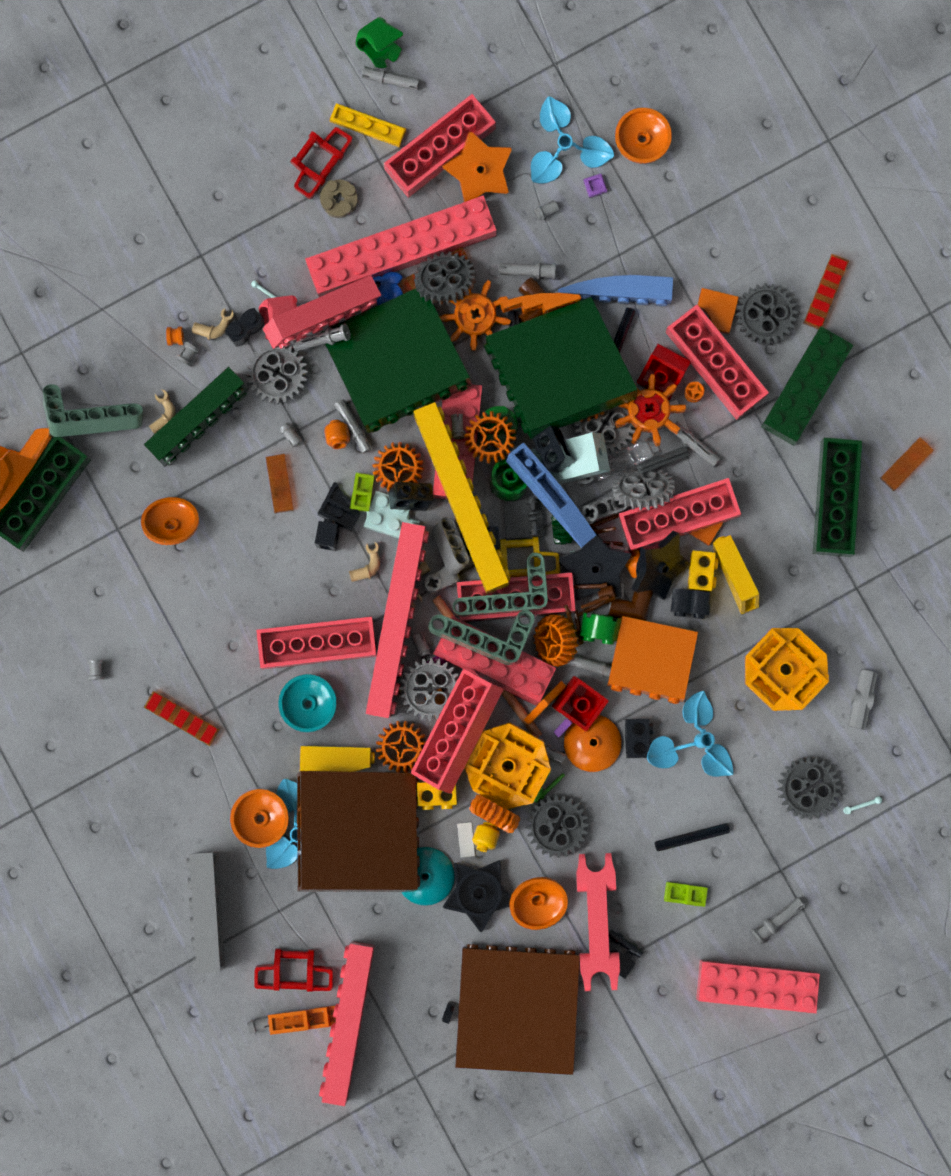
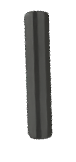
M681 447L637 464V471L644 474L688 457V450L685 447Z

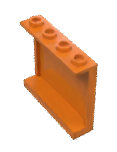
M622 616L607 686L617 692H622V689L628 690L630 694L641 696V693L646 694L654 700L665 698L668 699L669 703L673 704L683 702L698 632Z

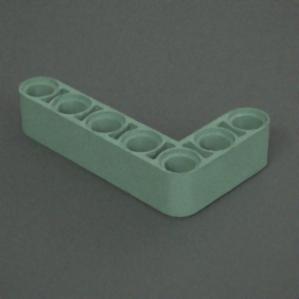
M54 384L46 385L43 388V406L48 430L54 437L137 429L143 424V408L139 404L131 403L64 410L60 388Z
M531 553L527 558L529 592L458 598L453 602V612L459 617L544 609L547 605L548 597L543 556L539 553ZM534 557L538 558L541 564L538 567H533L530 564V560ZM540 577L543 582L542 585L534 586L531 582L532 578ZM518 597L523 598L525 604L523 607H516L514 600ZM534 597H543L544 604L541 606L535 605L533 602ZM496 600H504L505 607L503 609L496 608L494 605ZM476 602H485L486 608L482 611L475 608ZM458 603H465L467 609L464 612H458L456 610Z
M529 610L519 612L514 619L505 642L443 615H435L429 622L428 627L430 632L436 636L502 664L513 665L522 653L535 618ZM520 616H526L529 619V624L521 623ZM436 620L442 622L443 628L436 629L433 622ZM453 628L459 629L461 636H453L451 630ZM514 633H518L521 636V642L514 641ZM470 636H476L479 643L476 645L472 644L469 640ZM489 643L494 644L497 648L496 652H490L487 645ZM506 651L514 653V660L507 659Z

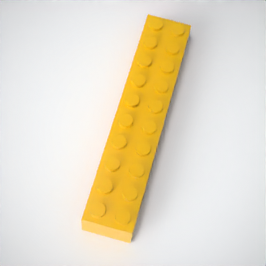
M434 402L414 410V418L486 594L507 587L508 581L511 578L507 567L503 568L501 565L503 557L499 549L495 550L496 540L492 531L488 532L486 528L489 527V523L485 514H481L479 511L481 504L478 496H473L472 494L474 491L470 477L466 479L465 464L463 460L459 461L457 457L459 456V450L456 443H452L450 440L452 433L449 425H444L443 423L445 416L441 406L437 407Z

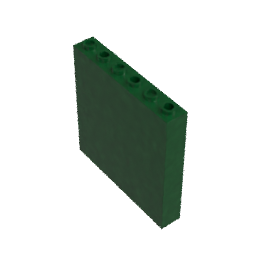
M416 288L330 327L334 329L341 327L342 324H346L350 330L351 338L349 341L341 340L334 345L326 343L325 346L367 433L377 432L385 425L394 424L400 418L413 415L414 410L439 400H446L452 394L463 392L472 386L470 377L431 299L425 301V297H420Z
M592 297L486 336L485 351L487 355H491L492 366L495 371L498 370L500 383L502 386H506L507 398L510 402L513 401L515 415L517 418H521L522 429L525 434L528 433L530 439L549 426L559 429L637 399L638 389Z

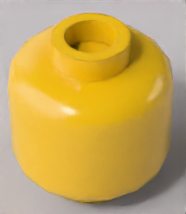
M483 822V824H479L476 827L472 842L477 846V850L486 853L488 850L496 848L500 837L497 826Z

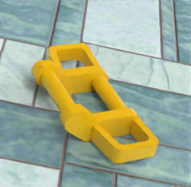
M538 537L507 541L506 539H500L503 568L507 567L508 569L507 548L533 546V553L555 557L556 569L545 571V574L560 573L559 554L557 552L539 551ZM534 557V567L540 566V560ZM527 569L508 570L510 577L527 576Z

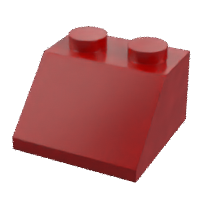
M657 344L637 383L648 389V380L650 375L653 374L656 379L655 390L663 393L673 384L678 387L691 361Z
M573 676L551 707L587 732L609 700L582 680Z

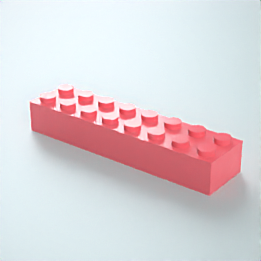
M352 941L350 945L345 947L344 958H347L346 965L343 964L340 978L344 979L343 984L338 986L337 997L340 998L339 1004L336 1003L333 1017H336V1023H333L330 1030V1037H333L332 1043H329L326 1057H329V1063L326 1062L323 1069V1077H326V1080L322 1082L319 1096L322 1097V1103L345 1106L348 1101L375 945Z

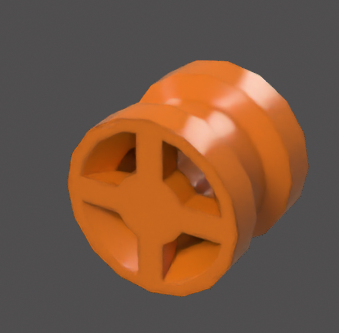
M182 326L174 329L172 327L166 328L168 346L173 344L184 345Z
M690 382L684 390L685 399L690 403L700 401L704 395V387L699 382Z

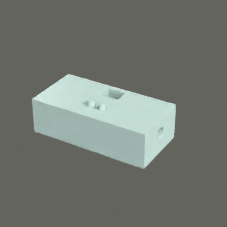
M592 432L566 439L575 462L558 474L549 472L559 484L609 472L610 467L604 435ZM530 449L542 463L543 459L536 449Z

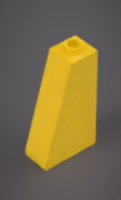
M731 535L717 538L713 542V551L716 553V558H718L719 565L741 615L759 608V592Z
M301 746L300 771L356 772L371 768V764L375 762V752H371V748Z

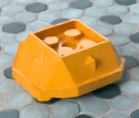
M771 628L745 656V685L772 711L803 710L829 682L827 654L799 628ZM782 665H787L790 668L788 675L782 674L780 670Z
M508 722L482 732L464 768L474 792L505 809H510L534 802L551 770V765L544 740ZM511 761L514 768L506 769L504 762Z

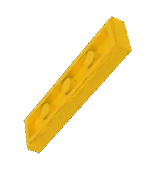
M337 103L329 120L333 124L399 148L406 133V128Z

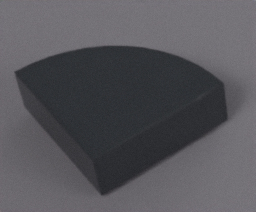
M448 1002L442 1022L449 1024L456 1005L455 1003Z

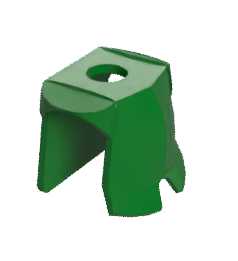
M377 17L358 31L355 45L360 51L365 52L376 68H386V59L395 62L400 55L402 49L395 41L403 36V32L388 24L384 18Z

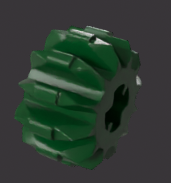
M552 515L554 543L556 545L571 543L573 541L571 535Z

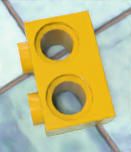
M694 550L691 552L687 590L711 592L712 588L716 587V577H713L714 569L718 568V558H715L716 553ZM700 558H707L709 566L702 567L699 563ZM698 577H705L707 585L700 586L697 582Z
M426 782L417 783L418 806H422V810H434V806L441 805V809H453V805H457L456 785L452 791V799L444 801L441 798L443 791L436 789ZM426 790L431 791L433 794V799L429 802H425L422 799V793Z

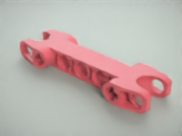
M605 853L604 868L601 871L592 872L586 866L585 854H579V864L576 872L577 892H587L590 952L580 953V972L583 977L585 991H591L593 975L598 972H604L610 977L611 990H617L620 959L619 952H609L607 891H616V873L611 853Z

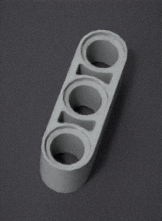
M614 496L587 504L595 507L602 505L606 508L607 512L605 514L598 513L595 522L625 512L627 507L617 508L614 505ZM584 506L578 508L580 512ZM586 511L588 517L592 519L593 512Z
M443 517L432 529V535L447 571L451 574H458L469 563L470 559L455 522L449 517Z

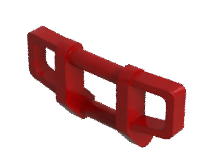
M335 127L324 140L318 134L311 131L307 142L297 156L293 157L290 161L301 172L294 183V188L308 199H312L320 187L325 184L326 177L336 163L342 160L344 153L352 143V137L338 127ZM335 134H339L347 139L341 151L328 143ZM314 143L332 155V158L319 175L302 163V160ZM305 175L317 183L310 193L299 187Z
M275 948L274 964L257 965L255 967L254 987L256 989L280 991V989L307 990V992L331 991L333 987V968L314 965V949H308V951H284L281 948ZM281 958L308 959L307 982L280 981ZM274 970L273 984L260 983L259 971ZM314 971L327 972L329 974V985H313Z

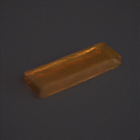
M919 437L880 479L892 491H895L934 450Z
M285 454L266 457L274 513L294 511Z

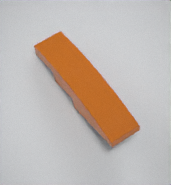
M539 293L502 301L500 307L503 313L521 307L523 314L541 308L544 315L581 300L579 294Z
M335 1005L268 1015L270 1035L330 1027L333 1023H336V1017H333Z

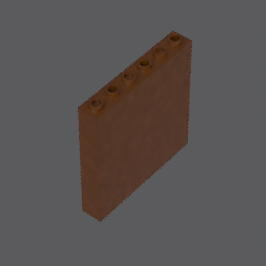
M300 771L297 773L298 892L417 891L420 886V876L417 875V868L420 866L417 848H419L420 841L416 830L419 827V818L416 817V809H418V798H416L418 779L411 773Z
M467 944V947H463L455 1068L573 1075L580 955L576 954L575 950H564V953H556V949H545L544 952H537V948L525 947V951H519L517 947L506 946L505 950L498 949L496 945H486V948H478V944Z

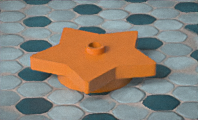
M470 131L462 153L443 164L442 168L460 181L464 202L475 199L485 192L508 194L503 169L512 149L510 147H488ZM483 166V170L478 173L477 168Z

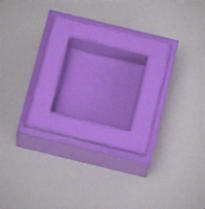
M602 174L583 180L589 198L607 193Z
M565 719L553 734L559 738L572 723Z

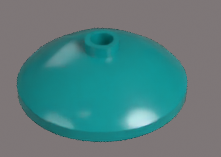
M311 674L299 675L289 680L282 688L278 700L282 719L291 728L300 732H315L324 728L332 720L337 705L336 695L331 685L323 678ZM308 700L312 702V706L309 708L305 706V702Z
M431 847L417 848V856L420 857V866L417 868V875L420 876V886L417 891L401 893L412 903L423 906L433 905L442 901L450 893L454 884V869L451 861L443 852ZM423 873H427L429 875V879L423 880L421 878V875Z

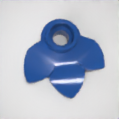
M388 272L383 276L373 278L375 283H381V286L378 288L381 296L376 300L377 305L403 294L397 285L402 280V275L396 272Z

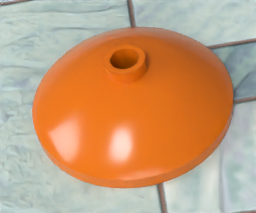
M636 108L627 112L619 120L615 130V142L621 154L628 160L640 164L652 163L660 159L669 149L672 138L671 128L667 119L658 111L650 108ZM643 137L646 141L640 142L639 138Z
M177 497L162 498L151 503L144 510L141 517V527L145 536L161 545H175L188 540L194 535L199 525V515L196 508L187 500Z
M598 715L587 732L572 722L564 736V750L568 759L574 766L583 771L598 772L607 769L617 760L621 751L622 741L618 728L611 720L601 715ZM591 739H595L597 741L596 746L590 745Z
M255 789L244 793L236 800L231 810L230 823L235 836L242 843L250 847L263 848L275 844L282 838L288 827L289 814L284 801L277 794L269 790ZM259 815L264 816L263 822L258 821L257 818Z
M536 877L526 880L514 890L510 898V912L513 919L524 928L531 930L545 929L556 924L563 917L567 909L568 898L564 888L557 881L547 877Z

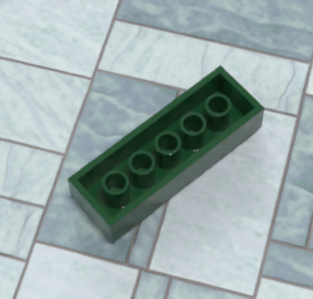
M820 326L761 425V428L794 446L854 345Z
M228 366L143 445L164 467L172 465L177 460L176 456L178 454L186 452L191 447L190 443L195 439L199 440L209 426L213 427L219 421L218 418L223 413L227 414L231 411L232 405L237 400L241 401L246 397L248 389L245 383Z
M54 437L22 484L1 509L0 536L24 552L91 459L63 438Z
M824 437L820 441L813 554L852 557L855 555L862 454L861 440Z

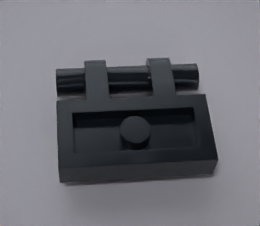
M611 929L609 937L613 941L609 944V952H619V975L626 979L636 964L630 957L634 954L640 958L644 951L639 949L636 943L626 940L623 934L620 932L616 933ZM618 944L627 949L625 954L616 949Z

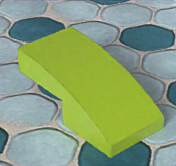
M355 474L350 509L369 512L374 475Z
M666 882L664 901L705 907L708 888Z

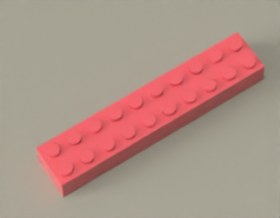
M483 195L305 258L318 297H321L369 275L374 278L383 276L388 272H397L420 264L422 261L425 262L427 257L433 259V254L440 256L441 252H443L445 255L449 251L453 252L496 237V228Z
M402 522L366 714L390 718L391 714L394 715L397 703L394 702V697L399 695L400 684L397 681L398 676L401 677L403 674L404 665L401 664L402 657H406L408 648L405 645V639L409 638L411 633V627L408 624L409 619L414 617L415 608L412 607L413 600H417L419 590L415 587L416 582L421 580L422 570L419 569L420 562H424L426 551L423 550V545L428 543L429 531H426L427 528L425 526Z

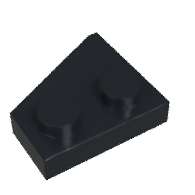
M334 482L318 511V516L334 520L336 524L352 532L360 517V512L350 509V499L344 495L339 485Z

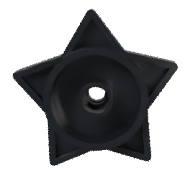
M593 530L596 537L584 545L581 550L559 558L561 564L574 576L575 585L602 584L607 582L608 586L613 585L616 597H622L620 572L630 559L631 552L608 547L597 532ZM593 566H598V567H599V571L593 570L592 567H593ZM601 588L575 589V598L580 600L600 591Z
M672 531L662 541H657L649 546L640 548V557L636 565L637 577L631 588L633 591L639 593L652 590L660 599H666L674 578L690 565L680 554L679 533Z
M497 860L479 869L454 863L456 887L444 903L443 908L466 913L479 932H482L495 911L510 907L511 895L501 885V862ZM481 889L483 892L482 896H476L475 891Z

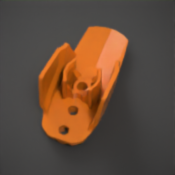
M48 428L36 429L19 452L0 446V511L22 484L50 441L52 435L49 433Z

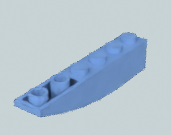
M643 275L610 276L578 282L558 289V293L579 294L581 300L592 297V299L599 300L602 303H609L612 300L618 301L620 304L637 302L638 305L656 303L657 306H667L672 301L673 277Z
M524 442L509 453L506 460L509 466L581 548L596 537L595 532L571 498Z

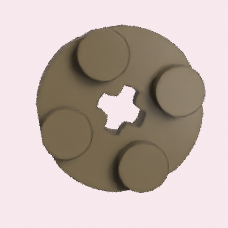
M341 179L330 180L320 193V202L329 216L343 218L356 209L358 196L355 187L348 181ZM340 194L344 201L341 200L340 203H336L334 197Z

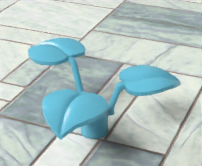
M550 96L547 97L542 105L540 123L547 132L557 129L560 134L557 140L559 148L554 156L547 151H542L533 157L531 161V180L539 184L551 182L561 174L562 163L556 160L561 150L568 151L571 147L581 150V161L590 168L600 167L614 157V152L610 145L600 137L588 136L583 140V147H580L573 142L569 134H564L560 128L566 127L569 124L571 118L570 111L565 104Z
M705 691L697 692L685 702L682 714L684 720L687 723H694V727L701 733L695 736L694 742L674 747V743L670 738L665 736L657 737L650 745L647 760L657 768H670L678 762L679 758L676 750L697 746L701 749L705 748L707 753L701 760L702 768L706 774L713 777L733 775V765L727 750L719 744H714V735L700 727L709 724L712 720L713 708Z
M289 779L282 780L276 794L284 801L288 813L292 810L294 811V827L290 832V841L285 836H282L275 844L266 847V866L270 869L289 866L297 859V846L292 844L293 842L297 843V783Z

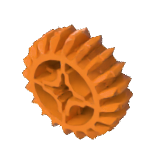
M490 411V417H487L486 412H483L482 419L479 415H476L477 422L470 420V424L473 427L466 426V430L470 433L464 434V438L470 440L465 441V445H472L468 448V452L470 453L475 450L473 458L481 455L480 462L486 457L488 464H490L491 458H494V462L498 463L497 456L504 460L505 455L503 453L505 452L509 455L511 451L508 448L514 449L515 445L511 442L516 441V437L510 435L515 434L516 431L515 429L509 430L513 424L512 422L505 424L508 420L506 416L500 420L501 413L493 417L494 413ZM486 423L497 424L492 429H486L481 426ZM501 429L506 434L505 444H502L501 440L497 437ZM476 430L483 437L479 447L474 440ZM494 434V440L491 441L490 439V441L486 442V435ZM488 446L499 448V450L494 452L483 451Z
M392 442V449L385 445V453L381 450L378 451L381 458L374 457V460L379 462V464H372L373 468L378 469L373 472V475H380L376 478V482L378 483L383 480L380 486L384 488L388 485V492L395 482H400L401 476L404 473L413 472L403 482L418 483L415 478L422 479V475L418 472H423L424 468L418 466L423 464V460H417L421 457L420 453L413 455L416 448L413 447L410 451L408 450L409 444L402 448V442H399L398 447L395 448V444ZM396 454L393 462L384 464V461L390 455ZM402 454L410 457L414 466L405 464L402 461ZM399 460L400 465L403 469H400V472H398L397 476L396 469L393 467L396 466V464H398ZM382 470L394 473V482L387 479Z
M555 614L545 616L537 622L538 626L534 628L536 632L533 635L535 638L533 643L536 644L535 651L539 652L538 657L542 658L543 662L551 666L566 665L574 659V655L577 653L575 649L579 646L576 643L578 637H576L575 633L577 630L573 629L574 623H569V618Z
M396 721V728L390 723L389 727L391 730L388 731L384 727L383 731L386 735H378L383 741H376L377 745H382V748L376 749V752L383 753V755L378 757L379 760L386 759L382 764L383 766L390 763L389 770L397 766V773L400 772V767H403L404 773H407V766H410L411 770L414 766L412 764L416 763L423 749L422 745L426 743V741L421 742V739L426 736L425 734L418 735L421 731L420 728H417L416 731L413 730L415 727L414 723L408 728L407 721H404L403 727H400V721ZM401 731L400 739L397 742H387L393 733ZM407 732L415 736L418 746L407 743ZM404 737L403 741L406 742L404 745H407V747H411L412 749H403V752H401L400 757V752L398 751L399 749L392 745L401 744V741ZM386 747L396 750V762L390 759L386 752ZM406 752H417L412 760L402 763Z
M476 795L470 803V812L508 833H513L517 829L520 817L482 795Z

